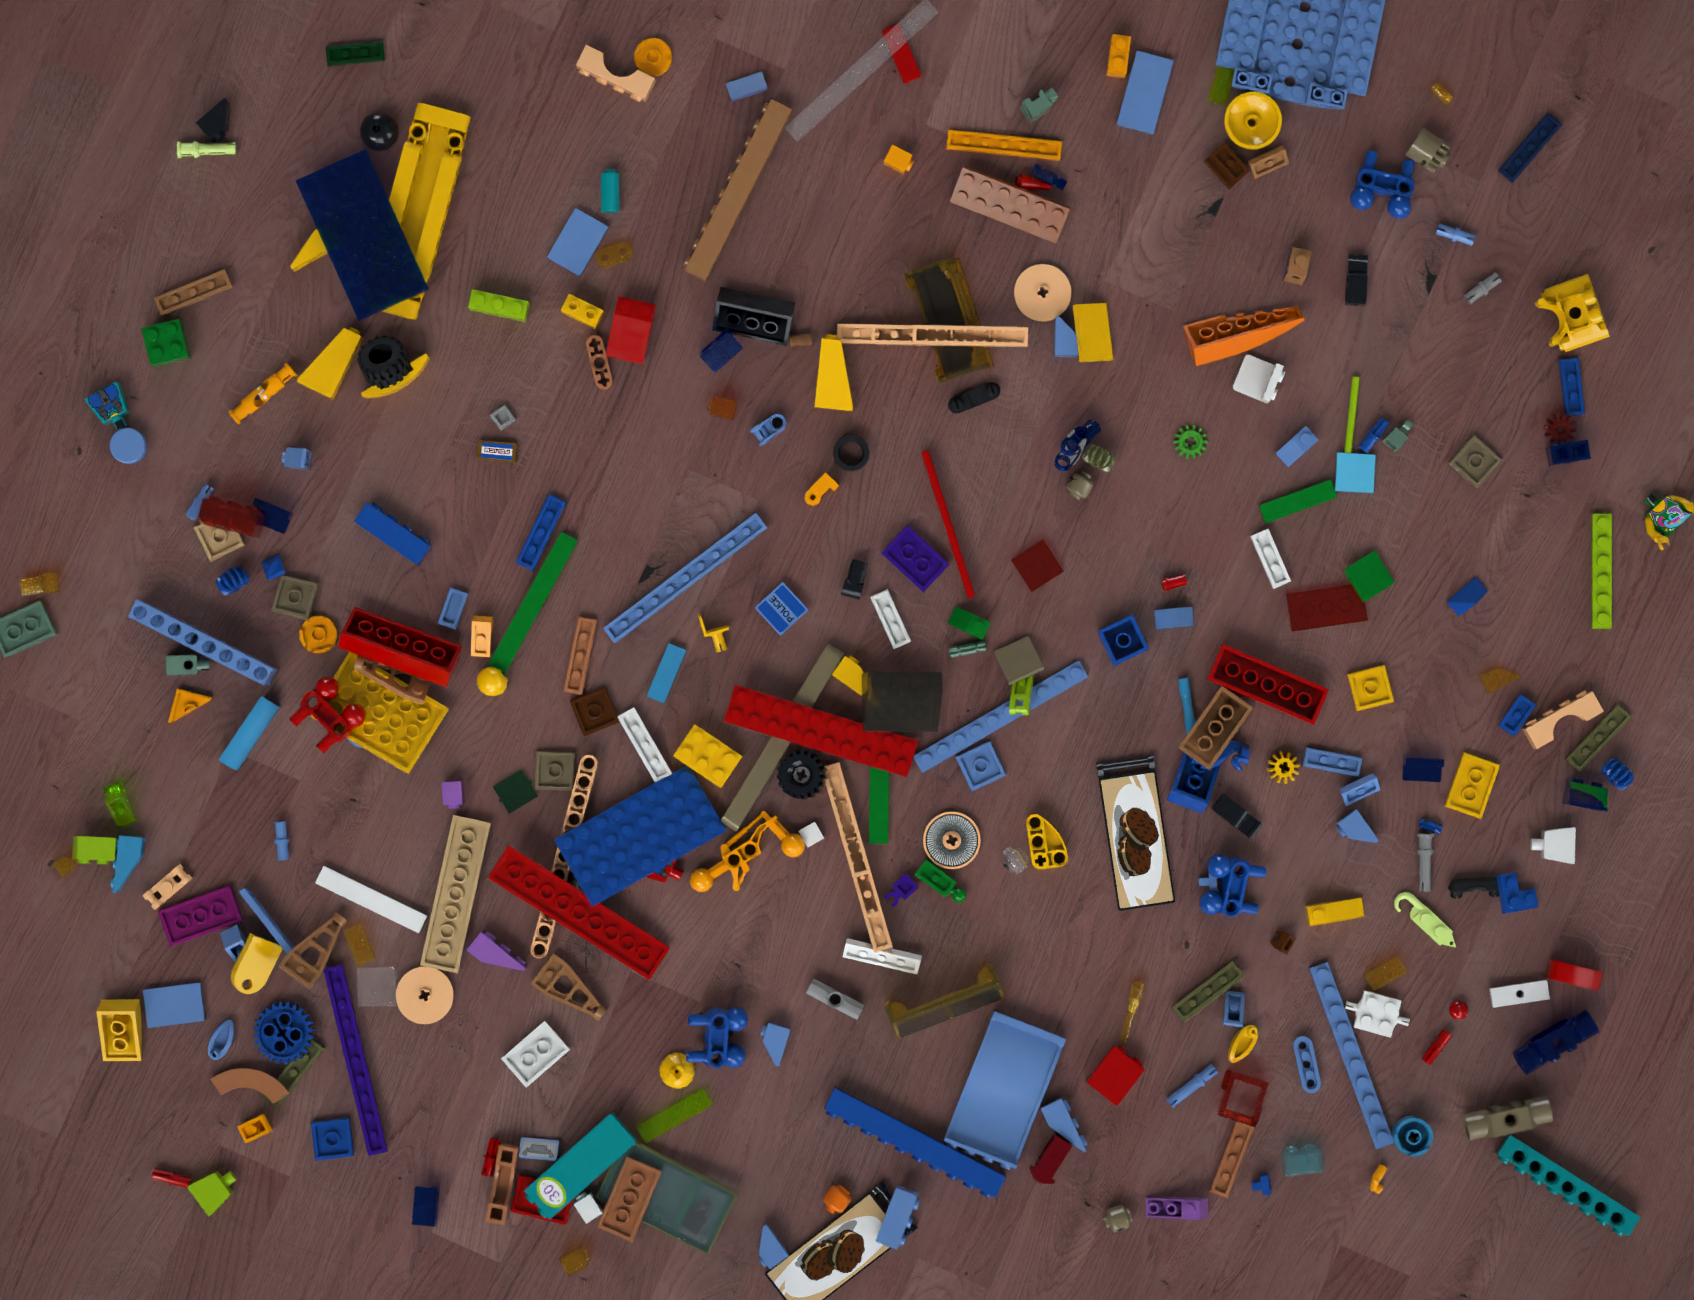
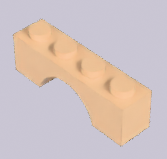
M588 45L585 46L576 64L580 74L586 77L592 75L596 77V81L600 84L606 85L608 83L614 86L613 89L621 94L625 91L631 94L630 98L638 102L641 100L646 102L656 82L654 77L639 70L626 77H618L611 74L604 65V54Z
M1584 690L1575 695L1577 699L1571 702L1568 699L1559 704V709L1555 711L1550 709L1543 713V718L1539 720L1534 718L1525 723L1527 727L1523 728V731L1533 749H1538L1554 740L1553 730L1555 724L1562 717L1575 715L1583 721H1588L1604 712L1593 691L1587 692Z

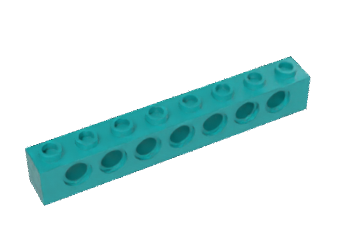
M1510 1134L1504 1136L1495 1151L1499 1155L1497 1159L1505 1164L1511 1162L1516 1165L1514 1167L1516 1171L1523 1175L1527 1172L1532 1176L1530 1180L1538 1185L1541 1183L1548 1186L1546 1190L1554 1195L1560 1193L1564 1196L1563 1200L1572 1206L1576 1203L1580 1206L1579 1210L1587 1216L1592 1213L1597 1217L1595 1221L1603 1226H1606V1224L1613 1227L1611 1231L1621 1237L1623 1234L1629 1237L1641 1218ZM1520 1150L1522 1157L1519 1160H1514V1152ZM1532 1161H1537L1538 1168L1534 1171H1531L1529 1167L1530 1163ZM1549 1171H1553L1555 1175L1551 1181L1546 1180V1174ZM1569 1181L1571 1184L1570 1189L1563 1191V1183ZM1581 1192L1587 1193V1198L1584 1201H1579L1578 1197ZM1598 1202H1602L1603 1209L1596 1212L1595 1205ZM1618 1212L1620 1215L1619 1220L1612 1222V1214Z

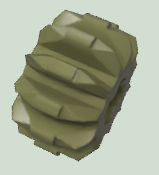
M1089 444L1084 451L1082 459L1094 468L1103 472H1110L1115 464L1116 457L1113 453L1100 446Z

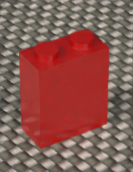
M1113 1045L1085 1081L1116 1106H1118L1145 1071L1142 1067L1144 1063L1136 1057L1131 1059L1127 1056L1128 1051L1121 1045L1118 1047Z

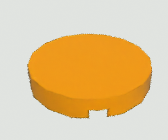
M658 38L645 39L637 46L634 53V61L641 72L656 77L664 74L669 69L672 63V53L665 41Z
M312 616L309 621L306 620L302 624L299 638L303 647L308 651L316 654L325 653L335 646L338 639V630L335 623L329 618Z

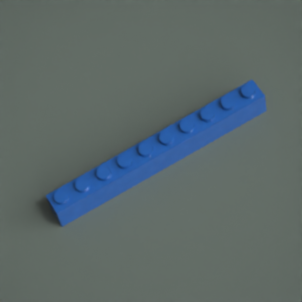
M834 1087L824 1107L827 1110L826 1114L829 1116L843 1118V1123L848 1126L854 1127L856 1125L860 1127L862 1133L871 1136V1134L877 1136V1140L885 1145H888V1143L895 1145V1150L903 1154L905 1152L912 1154L911 1158L920 1163L923 1160L928 1162L929 1167L939 1172L941 1169L947 1172V1177L955 1181L957 1178L964 1181L963 1185L966 1187L980 1189V1194L990 1198L993 1196L996 1198L1006 1178V1175L947 1146L945 1143L837 1087Z

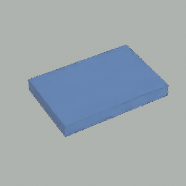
M575 208L547 258L581 277L609 227Z
M201 982L143 990L147 1028L206 1020Z

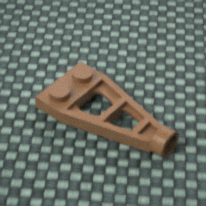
M359 655L353 670L359 671L362 675L400 697L421 705L424 703L431 683L428 680ZM377 668L388 669L391 671L390 677L385 679L376 674L375 670ZM397 673L410 675L411 681L409 686L403 687L396 683L394 675Z
M334 913L326 923L290 950L279 965V968L310 990L321 976L339 932L347 922L346 919L338 913ZM323 932L331 936L325 948L315 943V939ZM310 947H314L320 953V957L314 966L301 959V954Z
M553 953L530 983L545 996L589 1014L597 1021L608 1010L599 1003L573 968L555 953ZM562 975H566L573 984V988L568 994H563L554 988V984ZM577 989H580L588 997L584 1005H580L572 1000V995ZM595 1007H599L598 1010L594 1013L593 1009Z

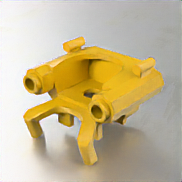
M1588 274L1544 289V292L1541 293L1542 298L1535 301L1536 307L1552 310L1559 319V330L1548 342L1550 347L1558 344L1561 351L1565 350L1567 352L1610 337ZM1573 307L1581 310V316L1577 319L1570 317L1569 312Z

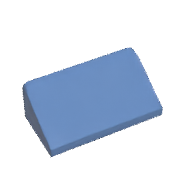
M762 71L725 83L731 102L768 90Z

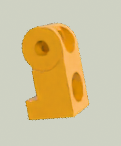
M825 472L805 493L806 503L810 506H817L821 502L822 496L830 488L835 492L839 485Z

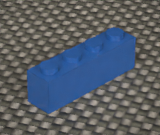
M373 502L372 505L366 503L354 522L419 566L432 548L428 545L430 541L422 535L418 538L412 534L414 530L406 524L403 527L397 523L399 519L390 513L387 516L381 512L383 508Z

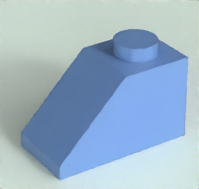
M1055 317L1054 357H1077L1076 333L1060 317Z
M1305 426L1275 454L1289 467L1318 441V438Z
M287 447L286 452L283 451L282 463H284L286 468L309 471L312 452L308 449Z
M1357 809L1352 810L1336 822L1338 825L1336 830L1342 837L1346 836L1349 839L1373 843L1379 841Z
M238 925L220 933L224 948L235 963L247 941Z
M768 1022L767 1026L763 1025L760 1036L764 1037L763 1043L774 1064L779 1066L790 1028Z
M766 1222L763 1224L759 1248L760 1257L758 1259L764 1267L768 1266L769 1269H772L787 1258L789 1253Z

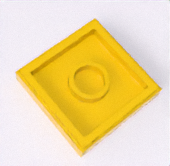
M1385 665L1347 674L1356 711L1394 702Z

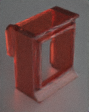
M1230 1069L1226 1070L1221 1084V1088L1224 1091L1217 1115L1256 1127L1262 1112L1261 1106L1269 1082ZM1235 1079L1261 1087L1252 1117L1226 1109Z

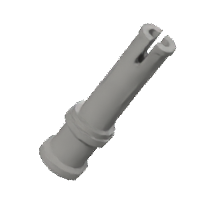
M1417 833V837H1419V849H1417L1419 855V891L1430 892L1431 855L1434 853L1432 837H1434V834Z

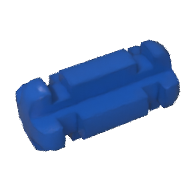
M1420 819L1418 825L1420 829L1424 828V830L1436 832V834L1441 833L1443 826L1442 824L1438 825L1436 822L1425 821L1424 819Z

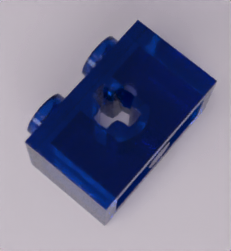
M1588 440L1546 447L1549 466L1591 459Z

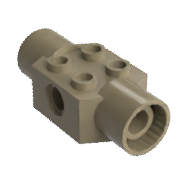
M1546 1095L1523 1100V1102H1518V1100L1507 1102V1106L1503 1107L1492 1105L1488 1107V1110L1483 1109L1463 1114L1464 1128L1469 1141L1530 1130L1540 1124L1553 1121L1551 1106ZM1510 1114V1119L1505 1122V1117Z

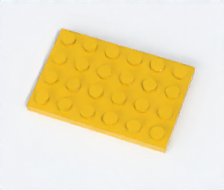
M349 652L333 677L339 684V692L334 699L327 702L341 716L344 708L349 704L356 703L363 706L366 711V719L362 725L355 727L351 731L347 739L409 775L449 711V708L427 695L423 705L400 697L362 675L359 671L353 670L358 655ZM381 668L375 670L376 674L385 679L390 677V674ZM394 676V681L403 687L409 686L407 683L401 681L400 679ZM343 724L336 727V732L339 734L345 730Z

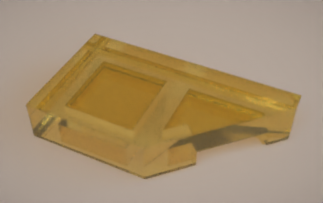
M1495 668L1479 676L1489 694L1519 679L1520 676Z

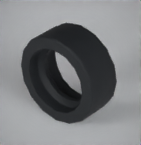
M857 435L843 436L834 446L833 456L836 464L845 471L854 472L860 470L869 459L868 444ZM855 442L862 448V458L858 463L847 464L841 459L840 449L845 443Z

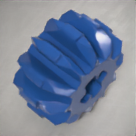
M236 566L218 576L215 583L219 591L223 595L228 596L247 585L250 579L242 566Z
M1617 758L1610 759L1601 768L1603 775L1610 784L1619 790L1629 787L1634 780L1630 769Z

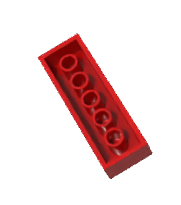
M357 607L353 608L341 632L338 645L340 649L447 687L462 650L461 645Z
M1224 644L1220 645L1206 678L1207 681L1223 686L1228 690L1310 725L1315 724L1329 691L1327 688Z

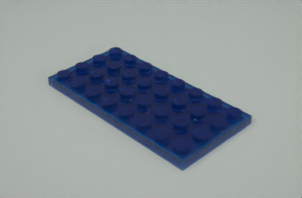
M366 149L295 180L358 321L429 290Z

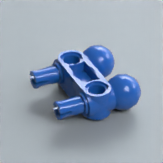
M1367 151L1364 165L1359 168L1355 179V189L1350 194L1352 206L1358 210H1366L1372 206L1374 202L1373 194L1391 198L1388 201L1387 210L1392 217L1396 219L1407 217L1411 211L1410 200L1415 182L1412 174L1415 161L1405 159L1401 175H1395L1375 170L1378 153ZM1363 176H1367L1370 179L1369 184L1362 181ZM1399 185L1406 186L1408 192H1401Z
M1214 854L1207 862V869L1213 877L1222 878L1219 893L1216 891H1206L1201 895L1199 899L1201 910L1209 915L1220 913L1229 917L1238 916L1240 913L1256 915L1258 904L1243 901L1248 877L1265 878L1266 867L1251 865L1248 860H1242L1239 857L1228 858L1223 854ZM1240 865V869L1234 872L1235 867ZM1229 902H1232V905L1229 908H1226V905Z
M714 1007L707 1010L705 1014H688L689 1026L705 1025L703 1051H686V1062H703L705 1066L721 1068L725 1065L732 1068L740 1067L746 1058L745 1050L738 1044L727 1045L728 1028L733 1031H740L745 1028L748 1023L746 1011L739 1007L730 1008L728 1011ZM716 1017H721L720 1021L713 1022ZM719 1053L717 1058L711 1059L712 1055Z

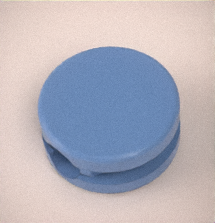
M122 428L113 434L110 440V451L116 460L125 464H134L141 461L146 455L147 441L141 432L132 428Z

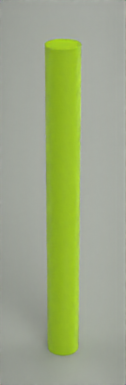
M1352 377L1344 453H1352L1360 377Z

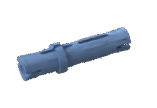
M1211 1063L1199 1074L1195 1073V1077L1171 1094L1166 1100L1174 1108L1199 1087H1204L1205 1083L1219 1072Z

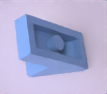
M1229 990L1225 992L1224 1011L1221 1018L1224 1025L1243 1027L1245 993Z

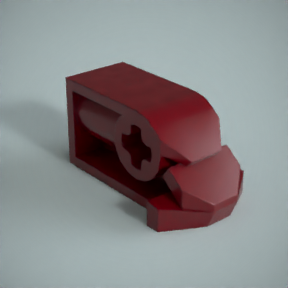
M1054 1132L1036 1160L1035 1166L1030 1165L1029 1167L1034 1181L1039 1184L1055 1183L1052 1177L1072 1148L1071 1142Z

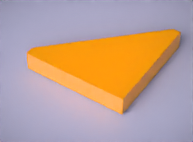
M177 688L168 723L178 720L211 701L212 697Z

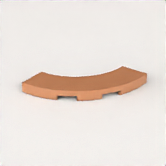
M232 1069L210 1079L220 1095L237 1088H250L263 1093L275 1104L290 1093L278 1079L256 1069Z

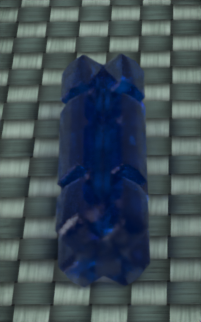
M1038 163L1034 165L1032 173L1037 176L1040 175V178L1052 185L1055 184L1060 190L1065 188L1067 180L1062 177L1059 178L1057 174L1047 168L1044 169Z

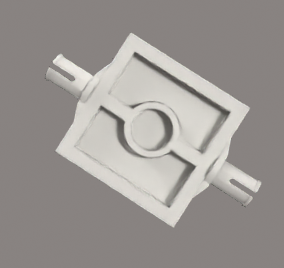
M1364 990L1358 1004L1346 1001L1345 1009L1355 1011L1356 1014L1354 1028L1391 1038L1397 1023L1408 1026V1022H1410V1018L1399 1016L1402 1002L1399 999Z

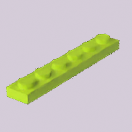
M1591 514V629H1612V514Z

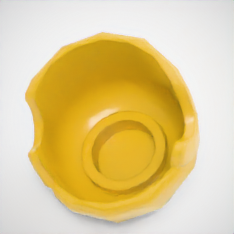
M489 666L479 672L476 684L483 694L498 696L506 690L508 680L507 677L503 676L500 669Z

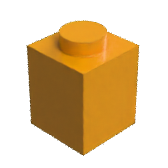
M892 145L883 164L904 175L906 170L910 171L914 163L911 160L913 155Z

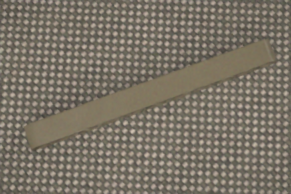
M828 643L793 702L812 708L842 659L844 652ZM773 736L770 738L721 819L722 824L737 832L791 742Z

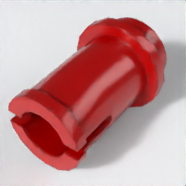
M1184 573L1170 578L1166 576L1161 580L1163 590L1168 592L1173 588L1187 585Z

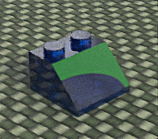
M1573 778L1572 781H1566L1562 804L1607 812L1608 789L1602 788L1603 784L1591 782V785L1583 784L1584 780Z

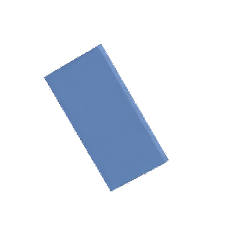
M1136 51L1116 125L1151 135L1154 134L1174 60Z

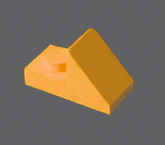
M265 1113L237 1126L245 1144L273 1131Z

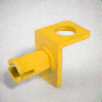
M699 613L698 617L704 637L712 636L716 652H721L719 644H721L723 651L727 650L723 633L729 630V626L724 625L706 631L701 613Z

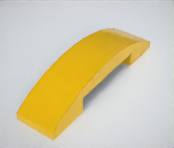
M424 354L412 361L410 364L414 370L409 372L407 376H403V380L396 382V385L393 386L392 384L388 388L383 389L377 388L376 385L371 386L361 393L362 397L378 398L403 389L421 374L428 364L430 357L428 354Z

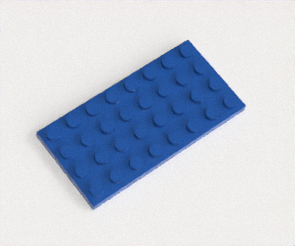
M686 765L668 777L666 776L559 836L554 841L593 907L726 832V829L691 768Z

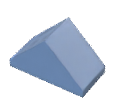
M1192 607L1154 610L1156 629L1194 626Z

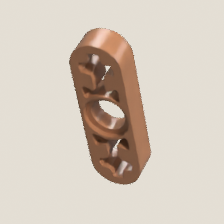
M592 335L587 339L586 347L595 384L600 390H608L613 384V379L606 357L604 342L601 337ZM593 339L600 342L598 351H603V354H596L592 357L591 353H595L594 348L590 347ZM601 357L605 360V365L602 368L594 366L596 358ZM607 369L608 372H604V376L606 379H609V382H607V386L603 387L602 384H599L601 374L596 375V372H602Z

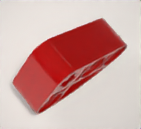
M1549 959L1545 978L1599 991L1603 972Z

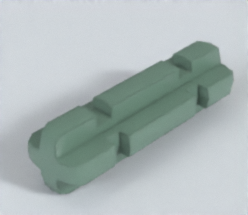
M979 641L976 644L960 645L958 648L951 647L949 648V654L951 658L958 657V655L973 654L976 651H986L987 647L985 641Z

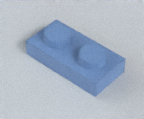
M1374 773L1339 789L1346 806L1381 790Z

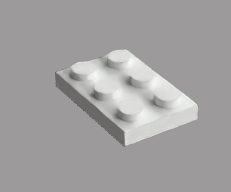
M544 1021L501 1059L527 1088L565 1055L570 1048L551 1026Z

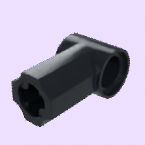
M852 559L841 595L857 600L860 599L868 563Z

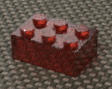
M209 496V499H202L197 521L206 526L260 538L265 515L257 507L246 505V508H243L237 502L228 501L224 503L219 498Z

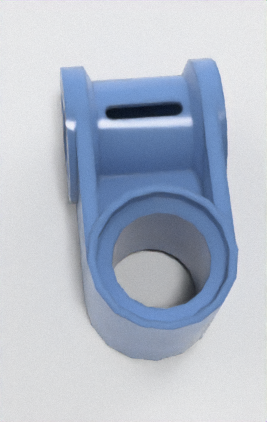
M774 414L756 425L750 432L754 433L761 447L782 432L787 426V421L782 415ZM775 418L783 420V425L780 428L773 427V420Z

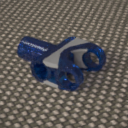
M1088 420L1083 426H1077L1062 441L1060 453L1054 460V465L1058 470H1069L1081 458L1085 447L1101 432V427L1096 421ZM1058 460H1064L1067 466L1060 465Z

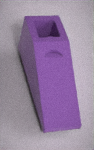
M482 931L467 949L468 952L483 963L522 971L527 969L525 966L526 962L518 955L516 957L511 955V949L505 944L499 945L494 941L496 937L489 931L486 933Z
M1146 1198V1217L1191 1220L1208 1218V1198Z

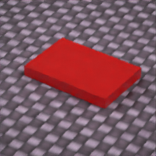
M519 1174L510 1212L567 1225L572 1200L551 1219L548 1217L544 1218L538 1212L539 1207L535 1203L531 1204L525 1197L526 1192L524 1190L537 1178Z

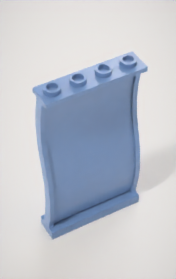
M993 1010L982 1043L944 1136V1141L947 1142L946 1145L957 1149V1147L964 1148V1152L972 1156L979 1154L983 1156V1160L993 1163V1160L997 1161L1005 1169L1011 1170V1167L1016 1169L1066 1038Z

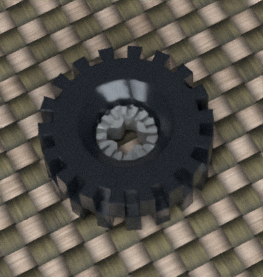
M802 750L787 754L786 758L781 760V766L777 768V771H779V775H777V779H779L778 784L782 787V791L796 799L806 800L815 797V794H819L821 788L826 785L824 782L827 779L825 773L827 769L823 765L824 762L815 754ZM805 770L807 777L801 781L798 773H802Z

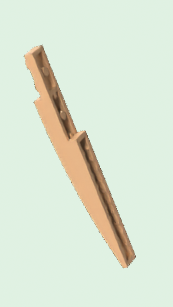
M837 324V339H841L842 344L1028 347V327Z
M840 763L824 766L827 769L825 772L827 775V779H825L826 787L874 953L893 948Z

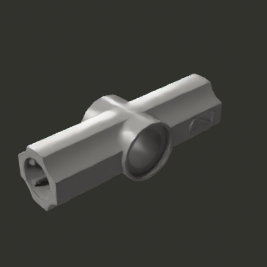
M814 978L806 994L856 1020L865 1006ZM838 994L841 997V1001L838 1004H832L830 1002L831 995Z

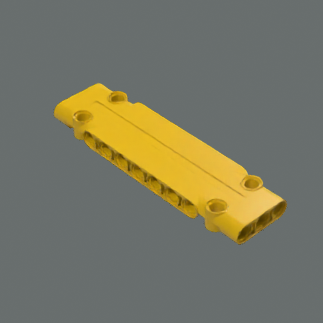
M417 103L412 125L409 128L408 140L405 141L376 246L372 262L373 270L369 276V285L363 303L364 307L417 320L461 165V153L465 146L470 116L424 103ZM416 129H423L422 136H414V131ZM454 138L460 139V144L457 147L450 145L451 140ZM376 276H383L382 284H374ZM415 285L420 286V292L417 295L411 294V288Z

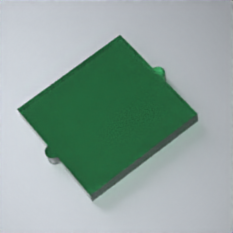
M522 769L493 786L500 798L499 802L503 803L509 814L538 797L531 785L532 782L527 779Z

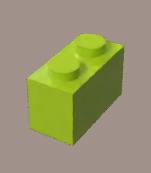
M73 836L72 859L78 860L79 864H90V860H96L97 864L109 865V861H115L116 838Z

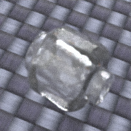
M1010 845L1002 851L1003 856L1000 862L1010 874L1015 873L1018 875L1029 866L1027 864L1029 858L1020 846L1012 848Z

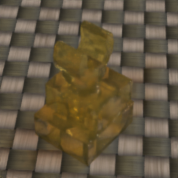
M63 855L52 865L63 878H66L76 869L73 864L78 860L72 859V855L69 858Z

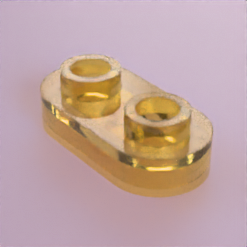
M620 242L599 250L596 254V262L601 268L605 269L619 265L632 258L633 249L630 244ZM622 248L627 250L625 255L620 254ZM608 255L609 259L602 261V256Z

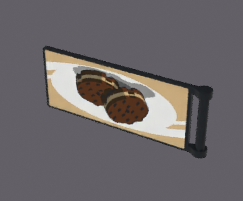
M1147 755L1146 758L1102 764V762L1096 763L1118 910L1123 911L1174 903L1175 896L1154 756ZM1149 765V771L1104 777L1105 771Z
M883 1182L789 1253L787 1258L765 1272V1276L784 1300H825L891 1249V1247L876 1242L886 1210L876 1199L875 1195L880 1193L888 1205L892 1199V1196L885 1189L886 1185ZM911 1224L910 1228L906 1227L904 1235L908 1236L918 1228L916 1224Z

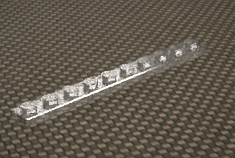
M923 0L784 128L798 143L930 22L939 11L929 0Z

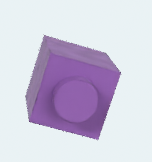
M463 781L442 782L443 805H448V809L459 808V804H464Z

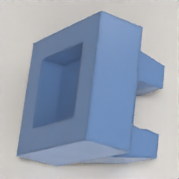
M1207 872L1208 877L1198 878V886H1208V891H1217V878L1213 877L1209 872Z

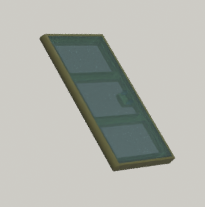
M637 1141L611 1164L595 1199L607 1204L627 1155L663 1170L641 1222L709 1255L739 1192Z

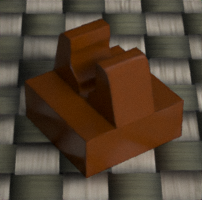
M1276 930L1275 933L1280 938L1277 942L1270 940V943L1274 948L1287 955L1296 938L1285 931Z

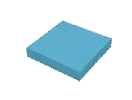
M1336 453L1335 491L1374 493L1376 455Z

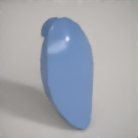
M232 1019L224 1020L211 1034L208 1042V1056L212 1060L221 1059L232 1045L235 1033V1024Z

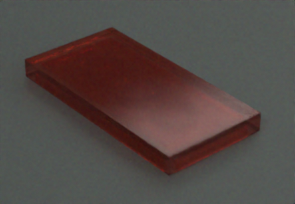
M1352 584L1286 594L1291 632L1368 621L1365 602L1361 601Z

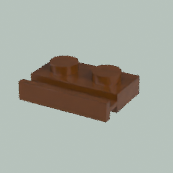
M1225 143L1203 161L1228 190L1250 171Z

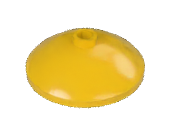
M1246 92L1231 101L1225 112L1224 125L1228 136L1235 144L1246 149H1260L1272 143L1278 136L1282 125V115L1277 103L1268 95L1260 92ZM1251 119L1254 120L1255 125L1250 126L1248 124V121Z

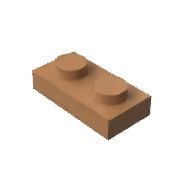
M1281 145L1249 160L1248 164L1253 178L1257 179L1289 164L1286 150Z

